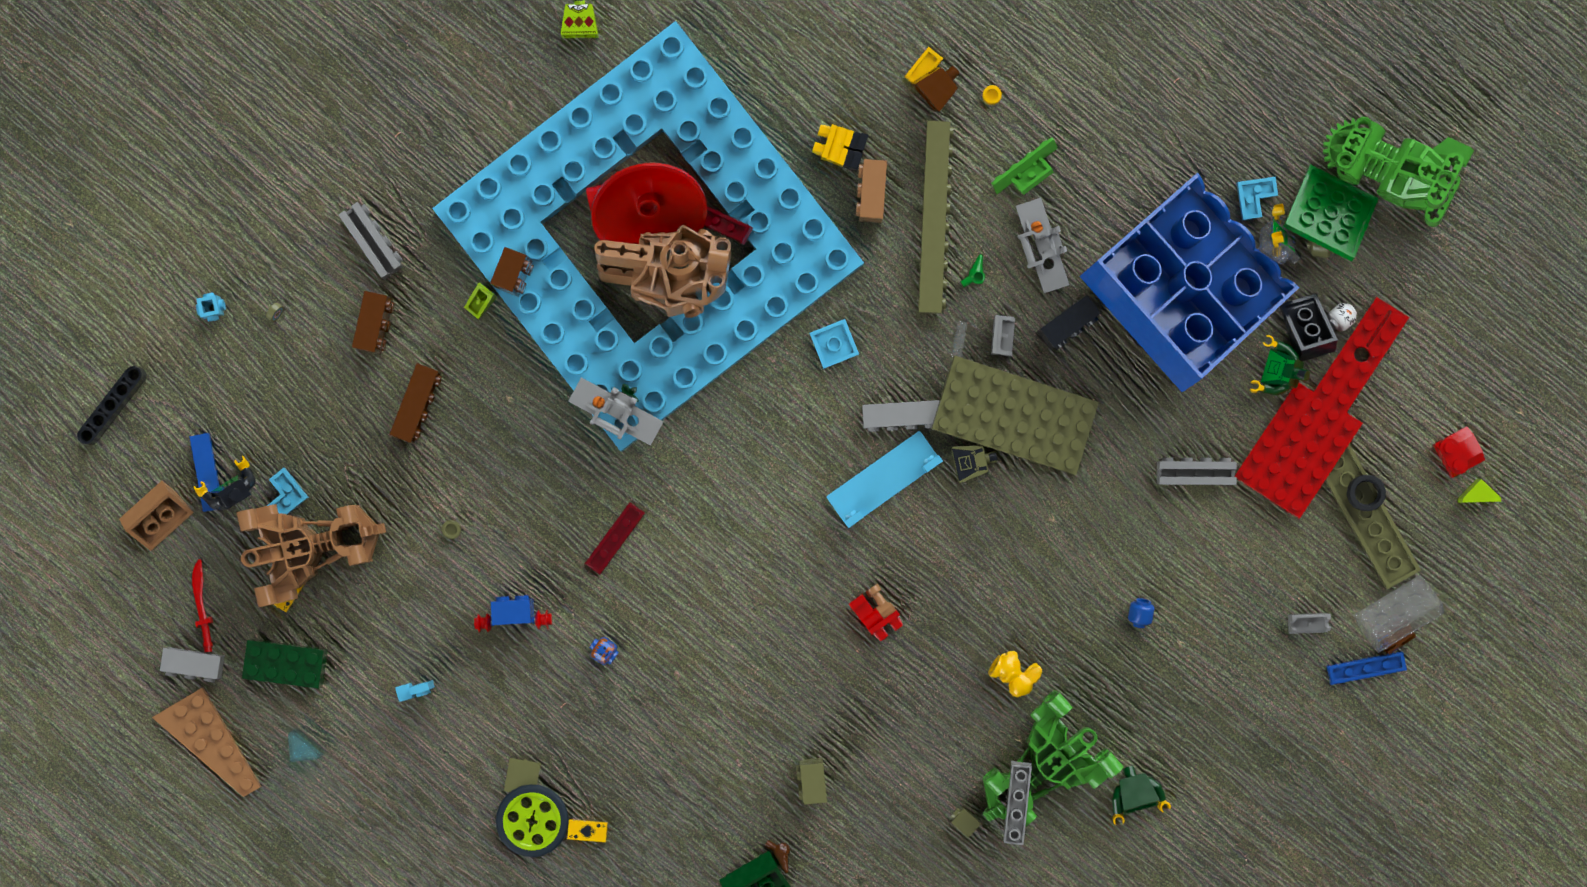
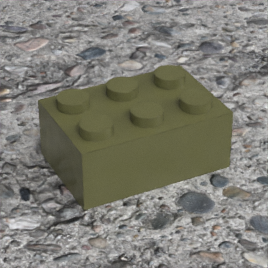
M823 758L800 760V765H796L797 781L801 780L802 784H798L799 800H803L804 805L826 803L827 795Z

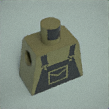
M983 446L951 447L958 483L987 473V464L998 462L996 452L984 453Z

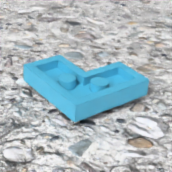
M1276 177L1236 183L1242 221L1262 218L1260 199L1278 196Z
M282 468L269 479L281 495L267 506L277 504L279 513L288 515L309 498L286 468Z

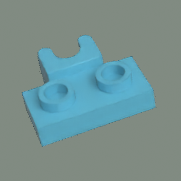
M433 680L414 686H412V683L395 687L398 700L401 702L414 698L415 694L417 697L431 693L430 689L435 686Z

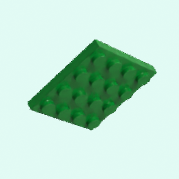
M1310 164L1283 227L1352 262L1379 198Z

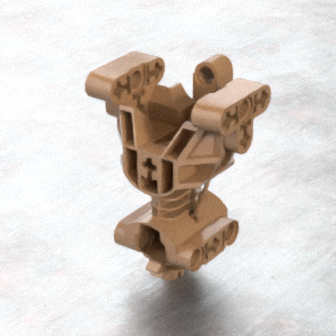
M277 504L236 512L241 532L259 530L260 537L258 539L268 544L244 551L241 556L242 564L246 567H257L273 563L267 572L271 585L254 588L258 608L298 599L296 589H299L312 577H315L318 574L317 569L326 564L329 565L342 557H347L349 566L373 561L372 557L380 534L386 533L385 524H376L360 508V505L336 508L338 518L334 519V521L318 520L317 522L306 521L302 517L279 513ZM307 524L331 528L330 531L317 534ZM359 525L362 543L345 545L342 531L348 530L351 526ZM333 550L338 552L326 559V562L317 566L324 552ZM250 553L256 556V561L253 564L248 561Z

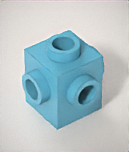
M214 293L203 294L202 298L196 299V310L200 318L207 319L210 322L219 320V316H224L223 310H226V306L220 296L214 295ZM211 305H214L215 311L210 310Z

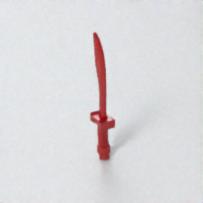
M198 559L192 573V586L199 615V621H196L195 625L196 628H202L204 652H212L213 643L211 642L209 624L213 623V619L210 616L208 618L206 616L203 604L204 579L202 560Z

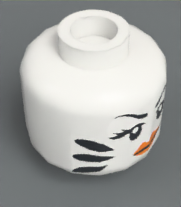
M1340 303L1329 311L1328 320L1333 330L1346 331L1356 322L1357 312L1352 305Z

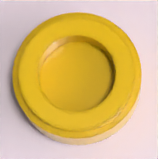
M994 85L987 86L982 93L983 101L988 105H996L1002 97L1001 90Z

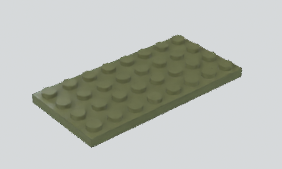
M953 356L931 429L1076 475L1099 402L965 358Z

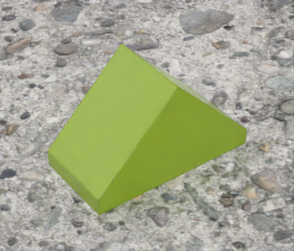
M479 282L464 308L477 319H480L496 300L497 296Z
M1476 479L1458 498V503L1501 502V497L1482 479Z

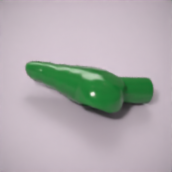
M979 254L969 271V276L960 281L964 288L972 282L982 284L985 281L982 254Z

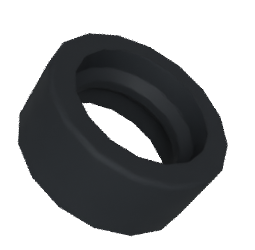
M1361 475L1355 477L1350 482L1347 488V498L1354 508L1360 511H1372L1383 504L1386 498V489L1379 478L1373 475ZM1362 482H1370L1377 488V498L1371 504H1362L1356 499L1355 490Z

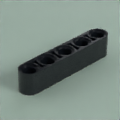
M130 366L124 371L78 431L77 438L80 443L93 445L99 441L146 380L147 374L143 368ZM135 370L139 372L137 380L132 378V373ZM125 385L127 387V393L125 395H122L120 393V389L122 386ZM113 400L116 406L111 411L108 405ZM99 416H102L104 419V422L101 426L97 424V418ZM87 431H90L92 434V438L89 441L85 439Z

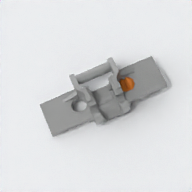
M1041 198L1017 205L1016 210L1024 234L1017 237L1021 240L1028 261L1027 267L1035 266L1043 293L1068 286L1069 282L1060 257L1061 253L1067 252V248L1062 246L1059 237L1060 227L1051 228ZM1030 235L1034 237L1041 259L1037 262L1028 240ZM1046 258H1050L1054 263L1051 269H1046L1043 266Z
M581 377L569 402L594 415L590 424L600 426L618 436L617 438L620 440L626 432L651 446L663 424L662 420L636 407L637 399L627 396L618 391L619 389L613 387L610 393ZM599 413H607L620 420V422L624 423L623 428L620 429L599 418ZM629 416H637L639 423L636 426H630L627 421Z

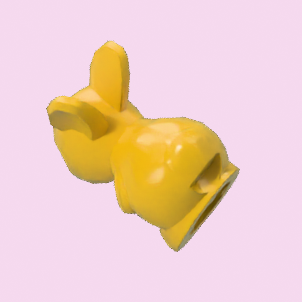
M1008 651L1001 656L998 655L988 671L990 677H999L1003 683L1009 682V692L1013 697L1017 698L1029 694L1032 691L1033 684L1040 679L1042 674V668L1037 663H1033L1022 672L1021 663L1015 651Z

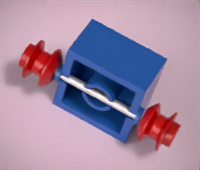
M529 595L515 596V600H509V596L495 597L496 601L491 602V616L488 613L485 617H481L478 614L477 618H474V628L478 629L479 633L482 629L490 632L492 626L533 623L540 630L543 625L549 629V625L553 624L552 613L549 614L548 610H546L545 614H541L538 610L534 617V599H529Z

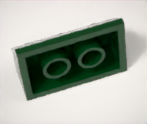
M769 851L719 879L722 887H790L779 865Z

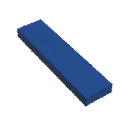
M210 433L189 436L199 488L202 487L200 483L202 481L205 483L208 492H211L219 487V480ZM201 497L203 512L217 510L212 509Z
M1403 651L1327 666L1330 685L1407 670Z

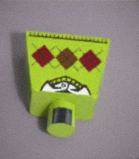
M574 0V4H565L561 28L562 38H599L592 4H585V0Z

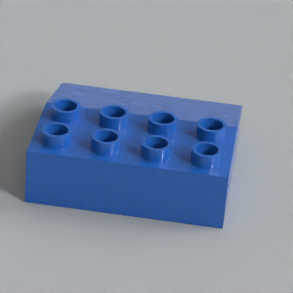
M1198 173L1079 276L1181 392L1207 375L1299 289L1294 282L1281 277L1280 267L1271 255L1263 250L1256 249L1255 240L1251 232L1241 223L1230 219V212L1226 204L1215 194L1205 191L1204 182Z

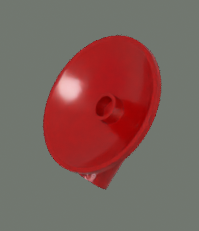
M642 163L618 171L602 185L586 188L592 226L600 241L608 240L639 244L641 234L646 232L651 234L677 232L682 225L698 233L700 229H703L706 221L707 203L701 186L690 174L668 164Z

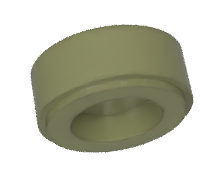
M274 303L268 309L266 318L271 322L276 321L282 314L284 307L279 303Z
M448 520L442 526V534L448 539H456L461 534V525L455 520Z

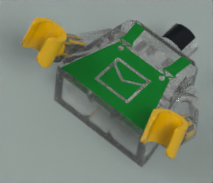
M1274 205L1272 210L1274 217L1260 229L1259 251L1279 264H1284L1289 259L1296 263L1300 259L1301 253L1296 250L1295 237L1282 226V217L1280 215L1285 214L1284 205Z

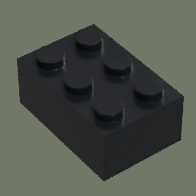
M1086 295L1039 329L1037 333L1050 350L1053 348L1058 350L1068 343L1066 339L1069 336L1073 339L1083 332L1082 327L1084 325L1088 328L1098 321L1097 316L1101 313L1089 296Z

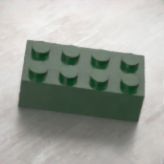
M256 639L247 640L242 679L316 689L322 688L328 649Z

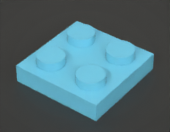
M845 319L809 333L823 369L859 355Z

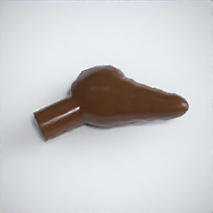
M768 840L765 847L773 851V855L781 869L787 874L788 854L790 853L788 844L780 843L776 845Z

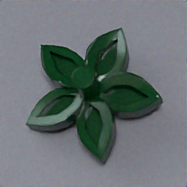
M623 383L622 393L637 399L638 402V398L633 395L636 393L637 387L629 388L627 384Z

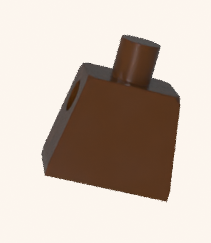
M953 65L947 71L942 67H936L911 84L931 109L939 112L958 89L953 80L960 73Z

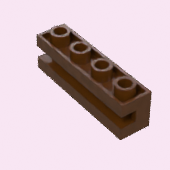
M419 363L416 364L389 435L410 443H414L415 440L418 441L421 435L419 428L422 422L425 423L428 412H426L427 407L432 405L435 394H433L434 389L439 387L442 380L440 371Z

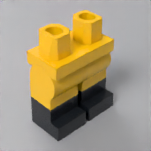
M833 124L831 127L820 125L817 135L827 138L825 145L815 142L812 153L821 156V160L857 172L869 135Z

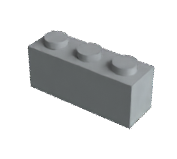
M166 647L163 648L160 671L166 672L165 675L167 676L184 674V678L196 679L197 676L204 677L203 681L215 682V679L222 677L225 655Z

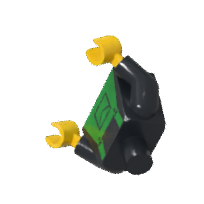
M242 456V462L234 461L241 473L213 491L208 492L205 483L202 481L200 482L202 487L196 488L194 486L196 494L202 497L212 509H229L251 495L256 480L249 468L250 464L244 456Z

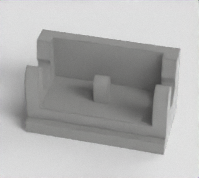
M994 316L991 355L1012 356L1014 317Z
M1331 614L1288 615L1289 634L1328 632L1331 630L1329 626Z

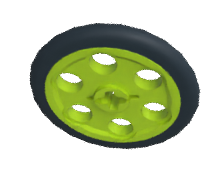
M524 785L512 790L504 797L497 810L496 827L501 841L512 852L524 857H540L552 852L561 844L568 830L569 818L564 802L554 791L541 785ZM524 797L532 800L531 807L525 808L522 806L521 801ZM548 802L551 805L550 811L543 812L540 809V804ZM535 810L534 817L537 823H534L531 827V832H529L530 822L527 819L531 818ZM511 811H515L519 815V819L516 822H512L508 818V814ZM548 820L555 821V830L550 831L546 828ZM516 830H522L524 832V838L522 840H517L514 838V832ZM535 834H540L543 837L542 844L537 845L533 842L532 838Z

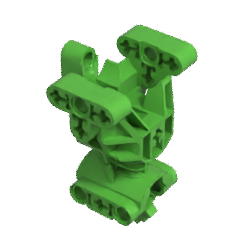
M1360 117L1356 122L1352 118L1351 124L1344 120V126L1337 123V130L1330 129L1332 136L1326 135V139L1329 142L1323 143V146L1328 148L1323 150V154L1328 155L1324 158V161H1330L1327 165L1328 169L1337 167V177L1349 184L1358 185L1363 175L1380 182L1381 184L1377 189L1380 197L1402 208L1426 210L1424 220L1431 227L1441 223L1459 189V174L1462 168L1467 166L1474 152L1471 147L1449 137L1433 149L1409 138L1404 139L1400 148H1397L1382 141L1386 133L1385 129L1378 123L1371 121L1368 117ZM1362 124H1366L1369 126V129L1365 127L1359 129L1358 127ZM1451 164L1454 165L1452 171H1449ZM1435 209H1438L1437 216L1433 220L1430 219V215H1433Z
M1057 690L1048 694L1043 699V703L1030 714L1035 722L1029 737L1025 741L1028 744V748L1021 759L1017 760V762H1024L1023 759L1030 750L1032 770L1026 826L1037 817L1032 810L1033 801L1049 794V791L1060 786L1070 789L1071 787L1089 783L1095 789L1108 777H1114L1124 768L1107 748L1101 750L1094 758L1086 752L1097 742V734L1091 728L1080 729L1067 741L1068 728L1060 718L1065 716L1072 709V706ZM1085 732L1092 733V739L1089 742L1083 741V734ZM994 767L982 778L988 804L983 815L988 821L994 820L996 817L1005 820L1006 807L998 797L1009 788L1010 772L1000 773ZM1048 779L1051 782L1060 783L1031 795V791L1034 788L1037 789V786L1041 785V782Z

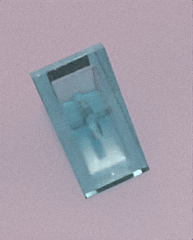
M295 730L288 734L290 762L315 760L324 755Z

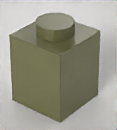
M963 806L960 809L957 807L950 815L952 817L950 822L968 838L981 824Z

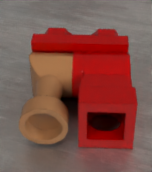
M877 583L865 592L869 598L873 596L878 605L873 609L863 594L850 602L849 606L871 635L874 634L881 642L889 636L883 628L886 624L889 623L894 631L902 627L903 624L899 618L900 614L895 607L887 602L879 593L881 588Z

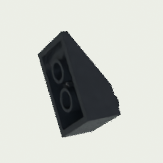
M1316 293L1285 302L1280 306L1292 348L1298 353L1300 361L1303 362L1336 351L1338 339Z

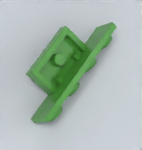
M1051 137L1043 141L1033 152H1029L1021 161L1013 164L1004 174L997 176L991 183L995 193H1000L1013 183L1025 195L1054 173L1044 158L1058 149L1055 140Z

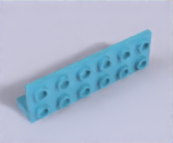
M918 431L830 493L827 499L849 528L909 484L943 462V460L935 453L923 434Z

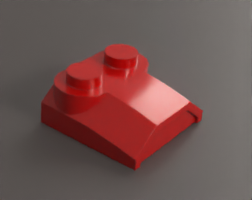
M1467 426L1433 444L1450 478L1463 474L1468 469L1485 461L1483 450Z

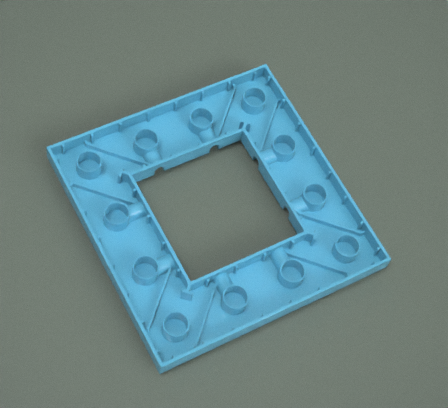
M676 21L432 208L489 282H491L504 247L525 254L533 261V271L530 276L527 275L525 283H527L526 289L523 294L520 293L519 297L495 287L494 289L573 391L581 377L610 393L613 387L622 392L623 383L627 384L629 388L637 387V391L633 395L639 401L636 402L635 406L662 421L864 265L859 255ZM664 132L728 216L753 227L747 240L755 250L731 268L728 272L725 292L715 301L704 305L703 313L692 318L685 317L684 313L669 317L665 322L657 325L634 343L543 224L582 195L586 188L595 185L655 137ZM714 283L712 285L718 286L720 285V283ZM600 412L598 415L599 418L620 429L624 426V423L607 413ZM631 415L627 419L630 426H636L639 423V419L635 415ZM604 429L621 452L638 440L626 432L620 440L617 438L618 436Z

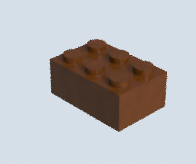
M504 247L490 284L501 291L519 297L520 293L523 294L526 289L527 283H525L527 275L530 276L533 271V261L525 254Z
M364 291L352 348L381 355L382 351H385L387 340H384L391 326V321L388 320L395 308V303L391 297Z

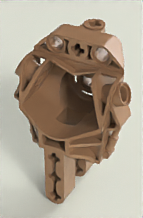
M682 225L677 232L654 234L646 232L641 234L639 244L601 240L594 246L598 262V276L602 282L631 286V296L635 301L658 306L666 310L669 317L683 313L687 318L698 316L703 313L704 305L715 301L725 292L731 260V243L726 238L713 236L705 229H700L697 233ZM688 264H690L688 267L683 268V269L674 268V267L681 268V267H685V266H687ZM714 283H720V285H718V286H714V285H712V284H714Z

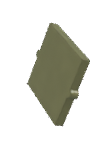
M510 758L504 791L511 792L524 785H537L541 763L528 761L526 758L524 760Z

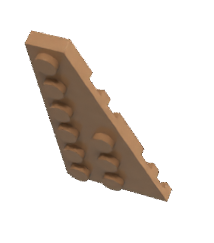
M204 687L152 717L243 797L262 787Z

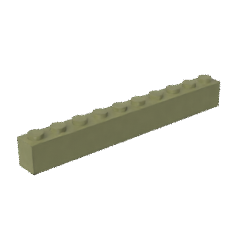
M927 121L918 298V313L941 314L942 310L946 309V299L943 298V291H946L947 279H943L944 272H947L948 260H944V253H948V241H945V234H949V222H946V215H950V203H947V196L951 195V184H948V177H951L952 165H948L949 158H952L953 146H949V140L953 139L954 127H950V122Z

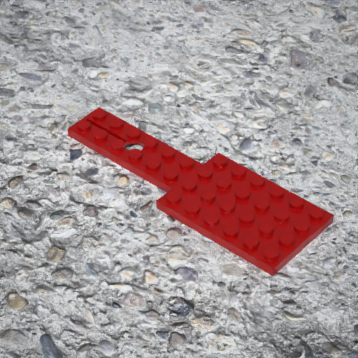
M1376 297L1315 391L1310 390L1301 383H1298L1297 388L1291 390L1234 477H1237V480L1300 519L1363 424V422L1348 414L1347 411L1410 317ZM1357 348H1365L1369 352L1368 360L1363 362L1357 361L1354 356L1355 350Z

